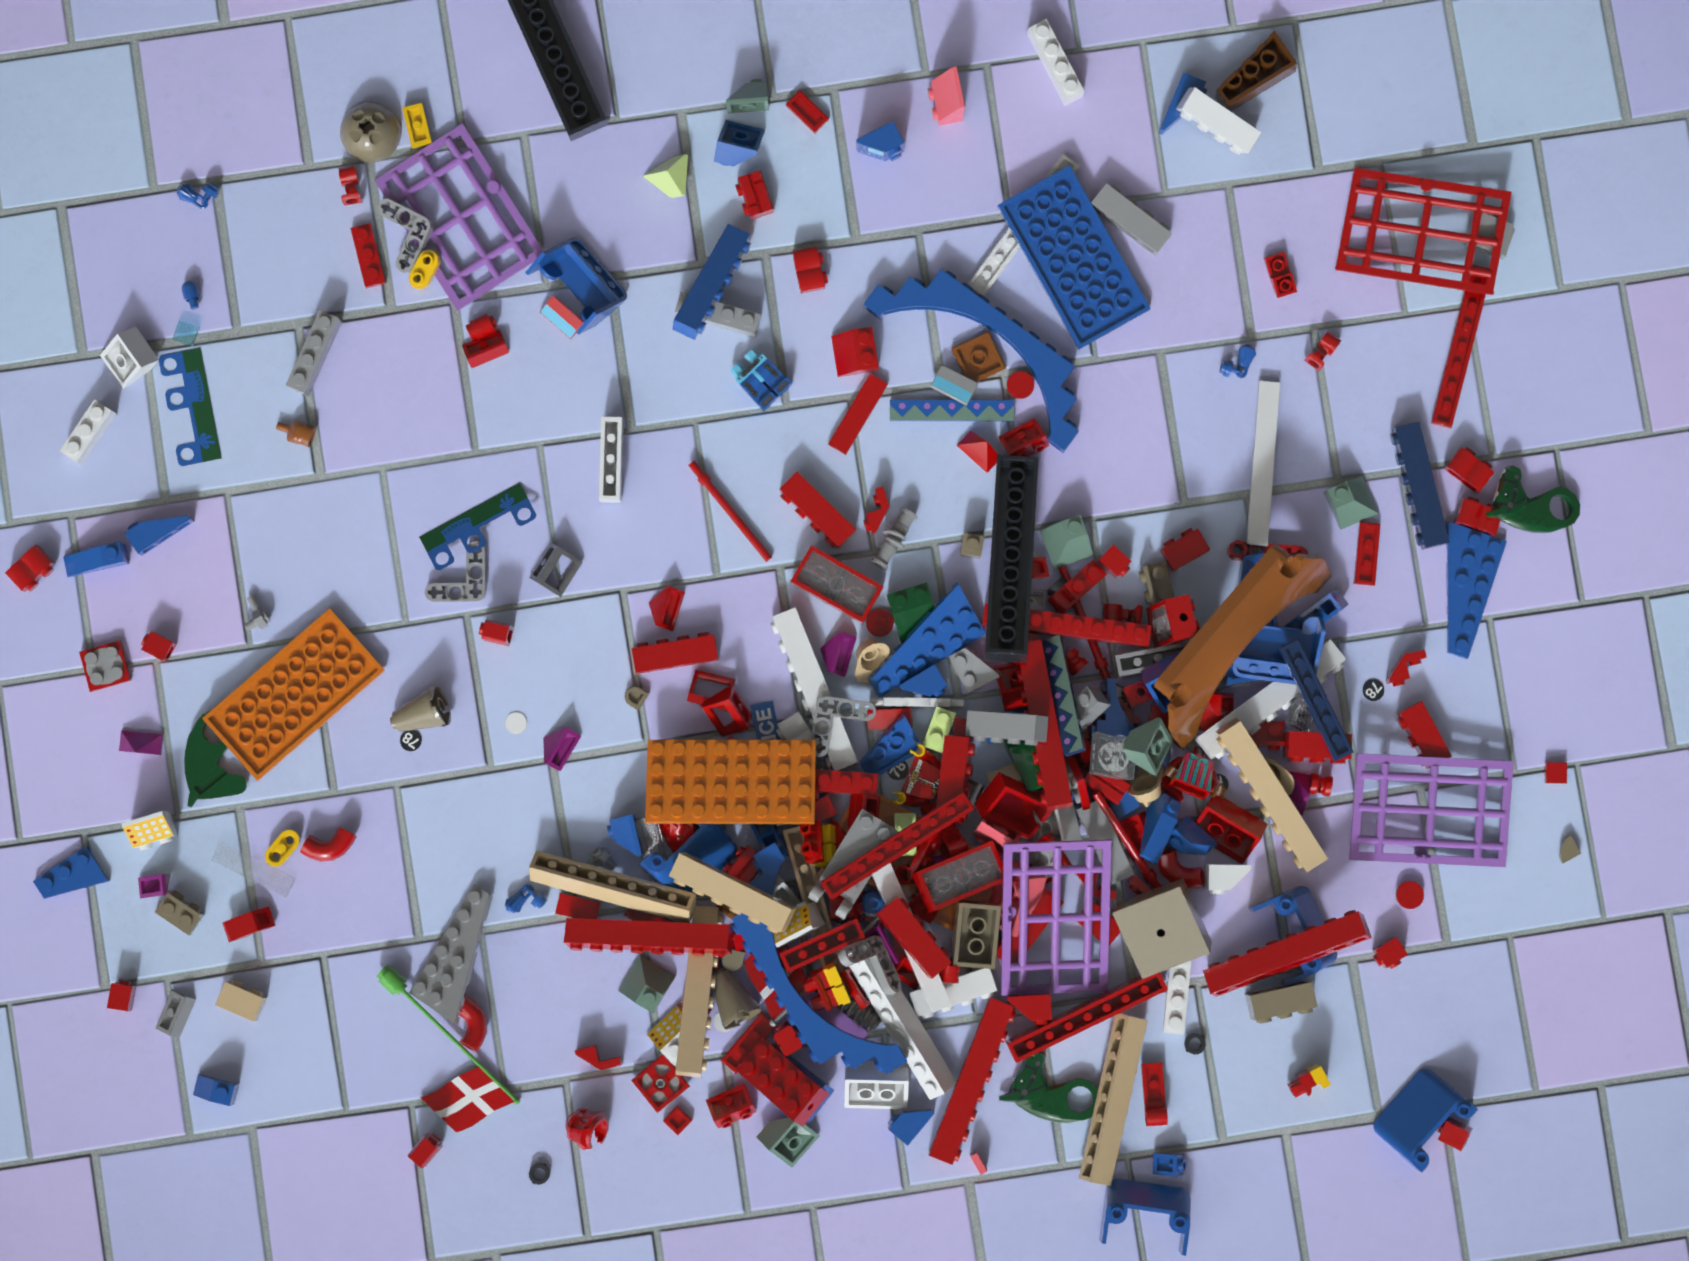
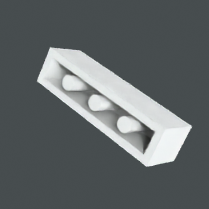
M1047 19L1029 27L1027 36L1064 106L1082 98L1084 89Z
M1195 87L1188 88L1176 108L1181 112L1180 116L1188 121L1192 119L1198 123L1196 125L1197 128L1204 132H1211L1214 134L1213 138L1222 144L1226 142L1230 145L1229 149L1238 155L1241 153L1248 154L1261 134L1259 130Z
M601 417L600 502L621 503L624 428L622 417Z
M981 968L958 976L959 983L942 982L952 1004L941 1009L942 1013L953 1010V1005L959 1003L962 1006L974 1003L973 999L980 996L982 1000L993 997V992L997 991L991 970ZM921 988L909 992L917 1017L921 1016L922 1019L934 1016Z

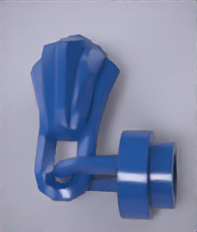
M208 183L207 186L204 185L202 188L206 192L203 197L190 184H183L177 188V195L179 200L192 203L200 209H205L211 196L217 198L219 189ZM198 198L202 200L201 205L196 202Z
M1246 344L1239 349L1237 369L1232 368L1233 361L1227 360L1221 363L1219 373L1229 377L1232 372L1238 378H1245L1249 366L1256 356V351L1252 345ZM1241 366L1245 367L1244 373L1240 370Z
M526 884L519 892L506 899L505 907L509 913H518L526 900L532 895L534 899L531 904L540 909L548 899L543 892L536 895L533 892V886ZM525 890L528 891L526 896L522 894Z

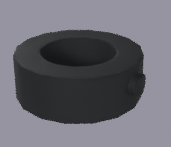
M1061 577L1047 590L1048 595L1052 596L1067 583V580Z
M1196 1033L1188 1035L1184 1041L1185 1050L1194 1055L1202 1053L1206 1046L1204 1036ZM1193 1038H1198L1201 1042L1197 1050H1192L1189 1046V1042Z
M545 1163L534 1164L529 1170V1178L533 1184H543L550 1177L549 1167ZM536 1168H542L545 1171L543 1179L538 1180L534 1177V1170Z

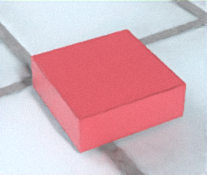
M975 1151L970 1154L980 1175L986 1173L987 1168L979 1153Z

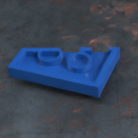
M904 714L897 719L859 761L865 773L882 775L914 756L910 753V750L916 752L918 745L914 743H921Z
M85 846L35 879L33 883L42 897L47 899L109 882V879L88 846Z

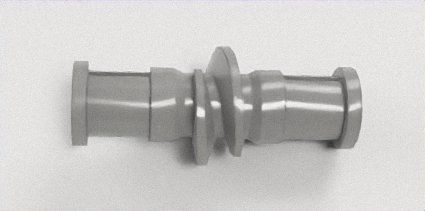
M901 508V514L897 521L894 522L892 529H885L883 531L886 540L881 544L875 558L871 559L874 565L883 570L888 569L887 565L892 556L895 555L897 548H905L901 541L906 540L904 536L907 535L912 522L918 518L915 513L906 508Z

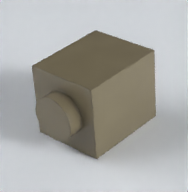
M964 533L960 556L980 559L984 536Z

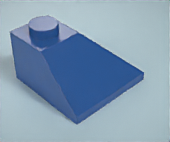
M725 120L717 140L714 162L734 167L757 155L765 129Z
M631 814L609 820L610 825H607L609 837H613L615 842L636 856H644L636 816Z

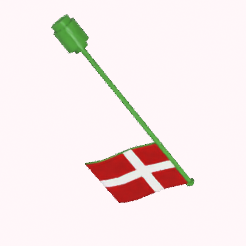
M387 964L377 974L378 982L392 995L403 993L478 1066L458 1075L437 1091L420 1097L455 1132L472 1127L492 1112L511 1103L515 1105L520 1103V1098L517 1099L405 990L407 979L401 973Z

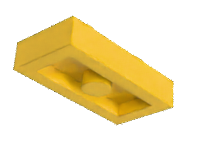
M418 103L402 107L412 149L431 144L432 139L423 104Z

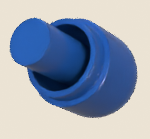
M194 281L184 282L182 294L185 301L189 302L191 310L198 309L197 300L200 299L198 285Z

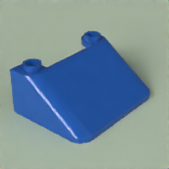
M1311 615L1303 620L1301 629L1266 624L1232 664L1234 674L1243 678L1296 685L1278 648L1297 638L1317 674L1326 634L1322 616Z
M697 824L700 828L667 861L661 855L653 853L648 855L638 865L656 883L694 893L692 892L693 888L687 885L685 887L674 883V879L669 876L679 853L686 852L722 870L735 857L737 846L720 824Z
M1421 1069L1375 1119L1373 1128L1378 1136L1412 1167L1422 1173L1429 1165V1156L1421 1147L1453 1112L1459 1117L1466 1119L1472 1117L1478 1109L1432 1070Z

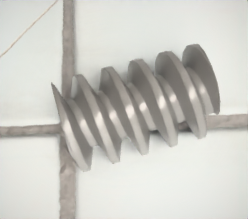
M849 993L851 1002L845 1005L841 1004L839 1012L847 1009V1018L854 1015L852 1022L855 1023L860 1019V1028L868 1025L867 1033L875 1030L882 1020L875 1010L872 1011V1004L861 1010Z

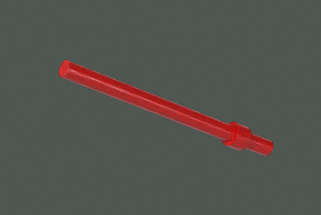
M695 460L691 462L688 466L698 477L697 481L701 486L707 488L766 562L772 558L771 554L712 483V478L707 472L704 473Z
M1067 566L1059 568L1061 576L1068 582L1071 576ZM1079 599L1073 605L1077 616L1087 617ZM1088 641L1095 659L1094 665L1096 670L1099 669L1103 681L1104 677L1111 678L1107 669L1108 663L1106 658H1103L1097 642Z
M1095 791L1092 796L1142 870V876L1146 882L1150 883L1153 889L1161 887L1155 871L1152 868L1150 869L1144 858L1140 856V852L1100 791Z

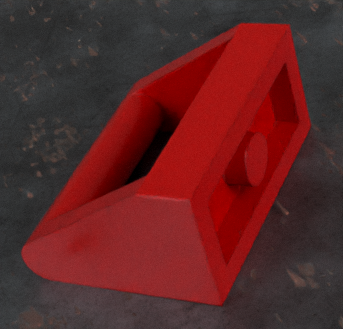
M695 669L687 702L701 705L709 699V697L694 694L698 678L729 687L735 686L736 679ZM725 705L714 707L715 709L728 712Z
M733 686L724 688L701 704L702 709L721 737L749 729L752 714ZM725 705L734 721L724 727L712 708Z

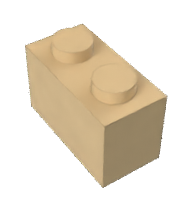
M234 979L231 982L226 981L215 1005L250 1021H257L267 997L263 996V992L256 988H251V990L244 988V983Z

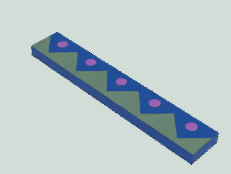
M890 400V421L1014 422V400H970L967 406L956 400Z

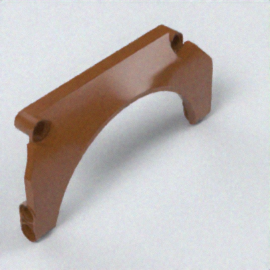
M1273 544L1157 679L1154 687L1170 701L1167 705L1169 713L1168 732L1173 743L1180 749L1184 750L1198 734L1202 716L1213 693L1229 668L1252 639L1289 604L1304 595L1318 593L1332 577L1325 560L1320 555L1297 553L1293 558L1292 555L1279 545Z

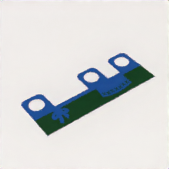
M201 348L160 356L159 366L161 374L163 376H170L182 373L185 386L166 391L167 407L171 411L189 408L195 438L193 443L177 446L178 464L180 466H187L221 459ZM168 358L176 361L177 366L173 371H167L163 367L164 361ZM173 393H180L183 396V402L178 406H174L170 402V396ZM184 448H190L194 453L190 461H184L180 456Z
M518 483L419 538L435 569L442 570L454 562V557L448 544L460 539L466 551L473 553L486 544L479 529L480 527L510 511L519 526H523L536 518V512L521 484ZM527 508L530 510L531 515L527 520H520L518 518L520 509ZM472 535L480 538V544L475 548H471L467 544L468 538ZM441 552H445L449 556L448 562L443 565L436 562V556Z

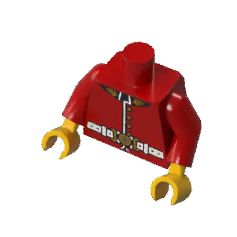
M917 742L914 743L918 745L917 751L910 750V753L915 755L903 788L901 792L893 791V793L898 795L896 801L891 800L894 804H903L911 807L928 804L930 800L934 801L936 793H938L941 763L934 754Z

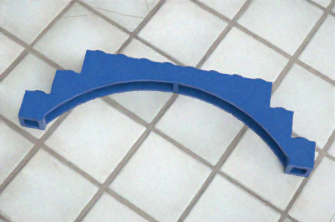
M941 269L927 289L924 288L925 284L916 277L915 279L909 277L896 296L892 295L894 292L887 286H876L863 304V308L879 320L883 315L900 311L935 310L948 312L975 321L1005 340L1024 360L1041 390L1049 420L1050 436L1047 439L1048 443L1060 452H1065L1079 432L1076 429L1078 426L1069 419L1067 421L1063 420L1077 400L1072 390L1067 387L1064 389L1061 387L1075 368L1070 358L1065 355L1062 357L1056 353L1057 350L1049 343L1043 344L1039 341L1040 337L1032 331H1029V333L1025 331L1019 321L1016 319L1010 320L1005 316L1007 313L998 306L996 308L988 304L990 301L981 294L977 296L972 292L973 288L965 282L961 284L955 280L956 276L948 270L944 272Z
M776 842L753 855L755 860L752 863L758 872L763 871L764 874L748 883L772 896L781 864L786 861ZM743 913L732 918L733 923L731 926L737 935H742L745 940L742 942V945L747 953L752 952L754 955L753 963L758 971L763 970L765 973V983L769 989L774 988L777 996H775L777 1003L781 1008L785 1006L788 1011L786 1015L788 1021L792 1026H797L800 1031L797 1033V1036L802 1044L807 1043L810 1051H808V1054L814 1063L818 1061L819 1064H822L842 1052L841 1059L845 1066H851L852 1069H855L875 1057L874 1064L879 1072L884 1071L886 1075L908 1062L897 1042L890 1045L856 1037L839 1029L815 1012L789 980L775 945L774 934L767 929V925L761 922L760 924L753 923L748 920L749 916Z

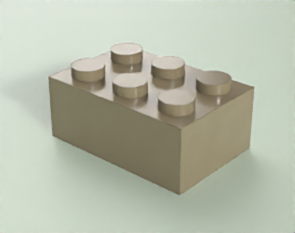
M968 900L955 902L950 961L953 966L995 969L1001 906L998 903Z
M1302 981L1287 986L1284 985L1245 994L1250 1019L1257 1021L1259 1024L1272 1021L1271 1017L1275 1016L1280 1019L1292 1017L1293 1012L1300 1014L1313 1012L1312 1008L1318 1007L1313 984L1310 981Z

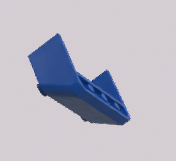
M578 238L568 239L543 251L525 272L527 275H530L540 270L547 279L556 280L560 278L585 307L581 311V318L584 323L576 331L579 335L597 326L627 299V294L621 285Z
M1296 886L1248 907L1251 912H1255L1273 904L1276 911L1281 915L1286 916L1296 912L1304 931L1309 926L1317 925L1318 927L1325 924L1311 891L1305 886ZM1337 952L1302 964L1301 968L1303 971L1281 980L1282 985H1290L1319 972L1336 961Z
M1120 1178L1112 1179L1111 1186H1106L1099 1237L1100 1242L1106 1244L1109 1223H1122L1127 1217L1128 1208L1170 1214V1228L1174 1232L1181 1233L1179 1252L1181 1255L1186 1256L1191 1219V1197L1189 1192L1182 1187Z

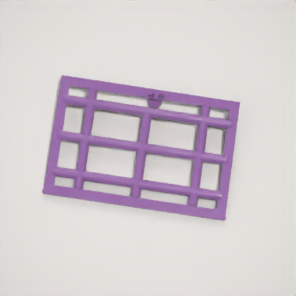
M463 123L374 180L385 198L399 203L406 199L412 210L424 216L426 215L413 194L433 182L454 216L435 229L433 228L427 243L433 241L454 274L446 278L439 267L435 277L457 311H460L474 300L532 264L544 251ZM459 136L462 137L469 148L463 153L454 141ZM447 144L455 158L435 170L427 157ZM474 156L490 181L487 184V190L491 194L497 193L520 228L521 231L516 235L513 234L467 162V159ZM420 162L428 175L408 187L400 174ZM458 165L461 166L481 198L463 211L459 209L440 179L442 175ZM392 179L401 191L396 196L393 195L386 184ZM484 206L487 207L507 238L505 242L488 253L466 220L467 217ZM403 212L401 215L402 222L407 223L409 222V218L407 217L405 212ZM425 222L421 223L424 229L426 230L427 226L425 225ZM458 223L480 255V258L461 270L439 237V235ZM525 238L534 250L528 256L519 243ZM413 239L412 241L419 248V241ZM512 247L520 261L500 273L492 259ZM427 257L426 263L429 264L431 260L430 257ZM486 265L493 278L473 290L465 277L481 266ZM459 282L466 293V296L459 299L452 288V285Z
M1357 753L1349 860L1506 867L1514 761ZM1365 762L1381 763V771H1365ZM1390 764L1430 766V774L1389 772ZM1439 766L1480 768L1479 776L1438 774ZM1488 768L1504 769L1503 777H1488ZM1364 779L1380 780L1378 804L1362 803ZM1388 780L1429 782L1428 805L1387 804ZM1438 783L1478 784L1477 808L1436 806ZM1487 785L1502 786L1501 810L1485 809ZM1362 811L1378 812L1376 836L1360 835ZM1386 812L1427 814L1425 838L1384 836ZM1435 815L1476 817L1474 840L1434 839ZM1484 817L1500 818L1498 842L1483 841ZM1359 843L1375 844V852H1359ZM1384 845L1473 849V857L1428 855L1427 850L1423 847H1417L1414 850V854L1383 853ZM1482 849L1498 850L1497 858L1482 857Z
M1111 839L1003 843L1002 996L1108 991ZM1094 849H1102V864H1094ZM1062 850H1086L1085 865L1061 866ZM1053 851V866L1029 867V852ZM1012 852H1020V867H1012ZM1085 873L1084 913H1060L1061 874ZM1094 873H1101L1100 912H1093ZM1053 874L1052 914L1028 915L1029 875ZM1012 876H1020L1019 959L1017 963H1011V918L1016 915V909L1012 905ZM1100 920L1099 959L1091 960L1092 921ZM1084 921L1083 960L1059 961L1060 922ZM1052 922L1051 961L1027 962L1028 923ZM1083 968L1082 983L1059 984V969ZM1091 968H1099V982L1091 983ZM1051 970L1050 984L1026 985L1027 971ZM1010 971H1018V986H1010Z

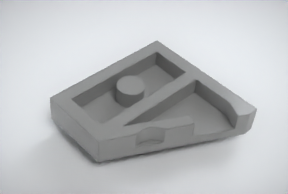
M969 646L949 656L967 694L1003 676L999 670H994L988 665V661L984 660L983 657H979Z

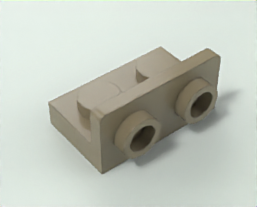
M1166 561L1141 567L1142 571H1139L1141 583H1145L1146 591H1144V598L1146 604L1150 603V606L1164 599L1175 597Z
M175 890L173 892L167 891V895H165L155 913L190 936L205 915L200 912L202 908L193 902L188 904L183 900L184 896Z

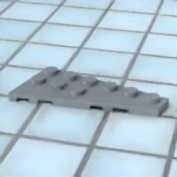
M473 885L409 992L457 1025L460 1017H458L459 1011L465 1001V998H463L465 989L470 983L477 957L478 941L481 942L483 935L481 933L484 921L487 920L493 895L477 885Z

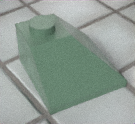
M761 79L750 80V83H745L726 100L728 114L769 111L767 82H762Z
M1363 476L1343 482L1324 492L1340 530L1379 514Z
M1081 515L1060 521L1040 530L1054 570L1093 556L1088 533Z
M1156 718L1131 730L1123 742L1122 749L1128 760L1152 775L1157 776L1173 740L1162 719Z
M639 955L618 991L639 1006L654 1013L676 976Z
M788 1117L770 1121L756 1137L770 1152L790 1167H793L819 1138V1135L806 1124L802 1127Z

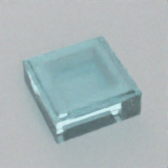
M179 320L172 339L193 347L200 327Z

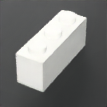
M94 399L60 449V452L78 464L83 465L117 414Z

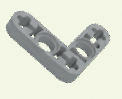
M383 199L378 204L379 214L410 230L396 259V267L400 272L411 273L417 259L427 245L433 232L434 224L430 218L395 200ZM390 204V208L398 211L396 212V214L393 212H389L386 208H384L385 205ZM405 211L410 214V220L407 223L401 220V215ZM425 222L427 229H422V227L419 226L420 223ZM415 233L423 235V238H421L420 236H415ZM413 239L419 241V248L416 251H413L410 247V242ZM406 252L415 254V256L412 257L409 254H406ZM403 260H408L410 266L405 267L402 263Z
M474 541L471 542L468 546L471 548H475V546L479 545L480 542ZM485 546L480 548L482 552L478 553V560H482V563H470L471 559L475 560V555L466 551V583H431L425 589L426 598L431 602L482 601L486 596ZM474 566H479L482 569V574L477 578L472 577L470 573ZM470 580H482V584L478 583V590L482 591V594H478V598L471 594V591L475 589V584H470ZM433 587H436L438 591H444L443 587H447L445 592L447 599H443V594H438L436 598H433L429 591H433ZM459 587L461 589L460 597L452 598L450 596L451 588Z
M828 696L819 698L815 707L811 740H816V745H818L819 738L815 739V734L828 736V739H823L822 742L826 749L822 750L820 754L817 753L816 749V756L823 757L829 751L833 717L870 721L876 715L875 706L866 701ZM824 700H828L829 705H834V701H839L837 714L832 713L834 709L828 708L827 712H823L819 704H822ZM843 703H849L852 706L850 714L844 715L841 713L840 706ZM855 704H860L859 709H865L867 705L870 706L869 708L873 710V714L864 717V713L858 712V717L853 716ZM819 721H826L829 728L826 732L821 733L816 729Z
M871 936L839 950L838 958L846 967L869 959L879 984L886 995L891 996L901 991V981L886 946L879 936ZM859 946L862 948L864 955L860 952ZM880 961L884 964L885 970L882 968Z

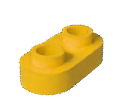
M425 250L420 254L409 275V282L412 287L425 289L430 285L441 263V258L437 252ZM427 257H430L431 260L429 264L426 263ZM418 275H420L421 277L420 282H417L416 277Z
M294 830L283 831L266 850V862L273 867L283 865L301 843L300 835ZM289 836H292L294 839L292 844L287 843ZM278 852L280 854L279 860L273 858L274 853Z

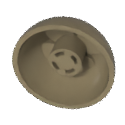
M363 102L355 105L345 114L340 126V138L345 150L353 158L366 163H375L388 158L397 149L401 139V126L395 113L387 106L377 102Z

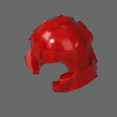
M585 1108L576 1109L574 1113H571L566 1118L567 1138L569 1141L577 1142L580 1149H592L591 1137L593 1131H595L597 1143L602 1144L609 1130V1122L605 1117V1111H589Z

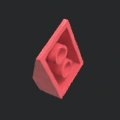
M957 66L932 80L931 88H927L929 100H933L935 108H932L933 119L938 120L939 126L963 121L965 104Z
M983 818L973 832V835L976 836L975 839L981 844L993 840L998 854L1003 856V843H1019L1021 838L1020 835Z
M1012 861V867H1020V862ZM1029 875L1028 915H1031L1042 897L1047 879L1044 875ZM1012 876V905L1016 909V915L1011 918V936L1017 937L1019 934L1020 876ZM1003 882L993 887L990 902L998 903L1001 906L999 929L1001 930Z

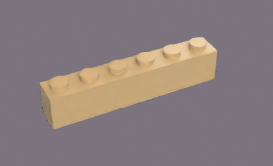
M686 852L679 853L669 874L674 879V883L683 887L687 885L693 888L692 892L700 896L705 894L711 897L712 902L718 905L725 904L730 907L729 910L738 915L743 913L749 916L748 920L756 924L761 922L767 925L769 931L776 934L787 930L796 910V907Z

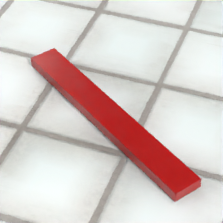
M1473 264V266H1472V267H1477V268L1489 269V268L1481 267V266L1474 265V264ZM1470 276L1469 283L1486 285L1487 277ZM1464 291L1430 424L1449 429L1452 428L1486 294Z
M962 791L820 883L832 901L972 812L975 808L964 791Z

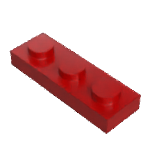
M371 223L350 228L365 288L386 284Z

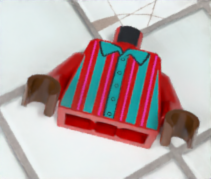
M1194 747L1193 753L1186 752L1183 756H1177L1167 764L1166 770L1162 775L1170 777L1167 786L1205 800L1211 791V797L1218 795L1223 799L1227 790L1223 785H1220L1216 771L1213 769L1214 763L1204 758L1205 752L1201 747Z

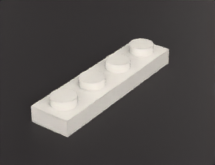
M1192 960L1169 969L1163 1032L1184 1035Z

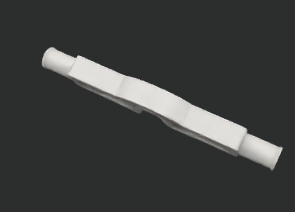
M870 697V703L874 706L964 708V699Z

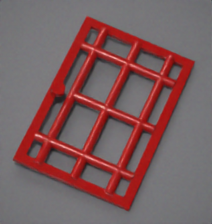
M1355 168L1335 270L1493 295L1512 192ZM1361 178L1378 180L1377 187L1361 186ZM1386 182L1418 186L1424 192L1437 189L1476 195L1477 198L1476 203L1388 190L1385 189ZM1358 193L1375 196L1371 219L1354 216ZM1383 197L1424 203L1420 226L1379 220ZM1485 197L1502 199L1501 207L1485 205ZM1432 205L1474 211L1470 234L1428 228ZM1482 213L1499 215L1495 238L1478 236ZM1352 225L1369 227L1365 250L1349 247ZM1377 228L1417 234L1418 240L1415 256L1407 257L1373 251ZM1426 237L1468 242L1464 265L1423 259ZM1476 244L1493 246L1489 269L1472 267ZM1346 257L1363 258L1362 265L1346 263ZM1371 259L1413 266L1412 272L1406 273L1370 267ZM1424 267L1462 273V279L1457 281L1420 275V269ZM1470 276L1487 277L1486 285L1469 283Z

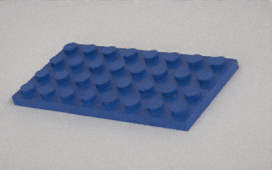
M1070 165L997 206L1078 350L1151 310Z

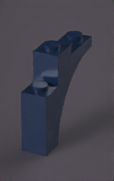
M1104 677V682L1100 683V690L1111 705L1101 714L1102 719H1095L1094 724L1091 723L1090 736H1093V739L1096 736L1124 741L1130 731L1136 727L1126 717L1119 703L1116 678ZM1171 746L1162 764L1170 763Z

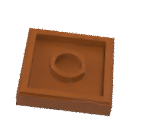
M989 331L951 348L962 374L975 382L984 380L1006 369Z

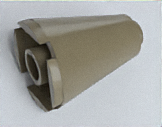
M432 686L392 712L390 722L392 727L399 732L443 727L450 724L451 713L450 711L446 712L445 706L448 705V702L441 689Z
M722 968L713 973L716 976V984L713 991L722 1026L725 1030L740 1026V1022L744 1020L747 1022L761 1012L760 1005L731 971Z

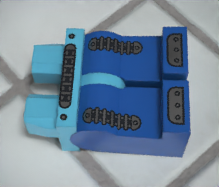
M751 349L744 356L751 365L745 370L738 362L730 371L736 378V383L764 412L777 400V397L779 398L792 386V382L763 354L760 355ZM764 383L773 391V393L764 385Z

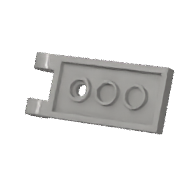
M862 809L808 898L817 903L825 891L820 883L822 880L898 833V830ZM871 876L840 895L844 897V900L835 915L843 920L846 918Z

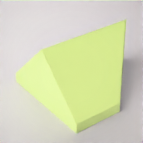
M683 154L671 157L643 175V177L671 198L685 196L688 155Z

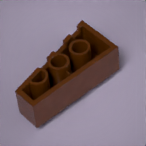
M1275 30L1216 90L1215 99L1232 112L1296 72L1297 62Z

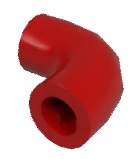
M338 827L334 836L328 841H322L309 835L303 843L300 853L320 862L333 861L343 856L350 849L357 836L341 827Z
M1175 848L1164 849L1157 864L1162 875L1170 883L1183 878L1188 889L1204 888L1205 875L1202 867L1186 868L1179 863Z
M465 994L463 997L465 998L464 1005L460 1008L459 1016L466 1021L467 1029L459 1042L467 1049L477 1053L487 1035V1018L483 1009Z

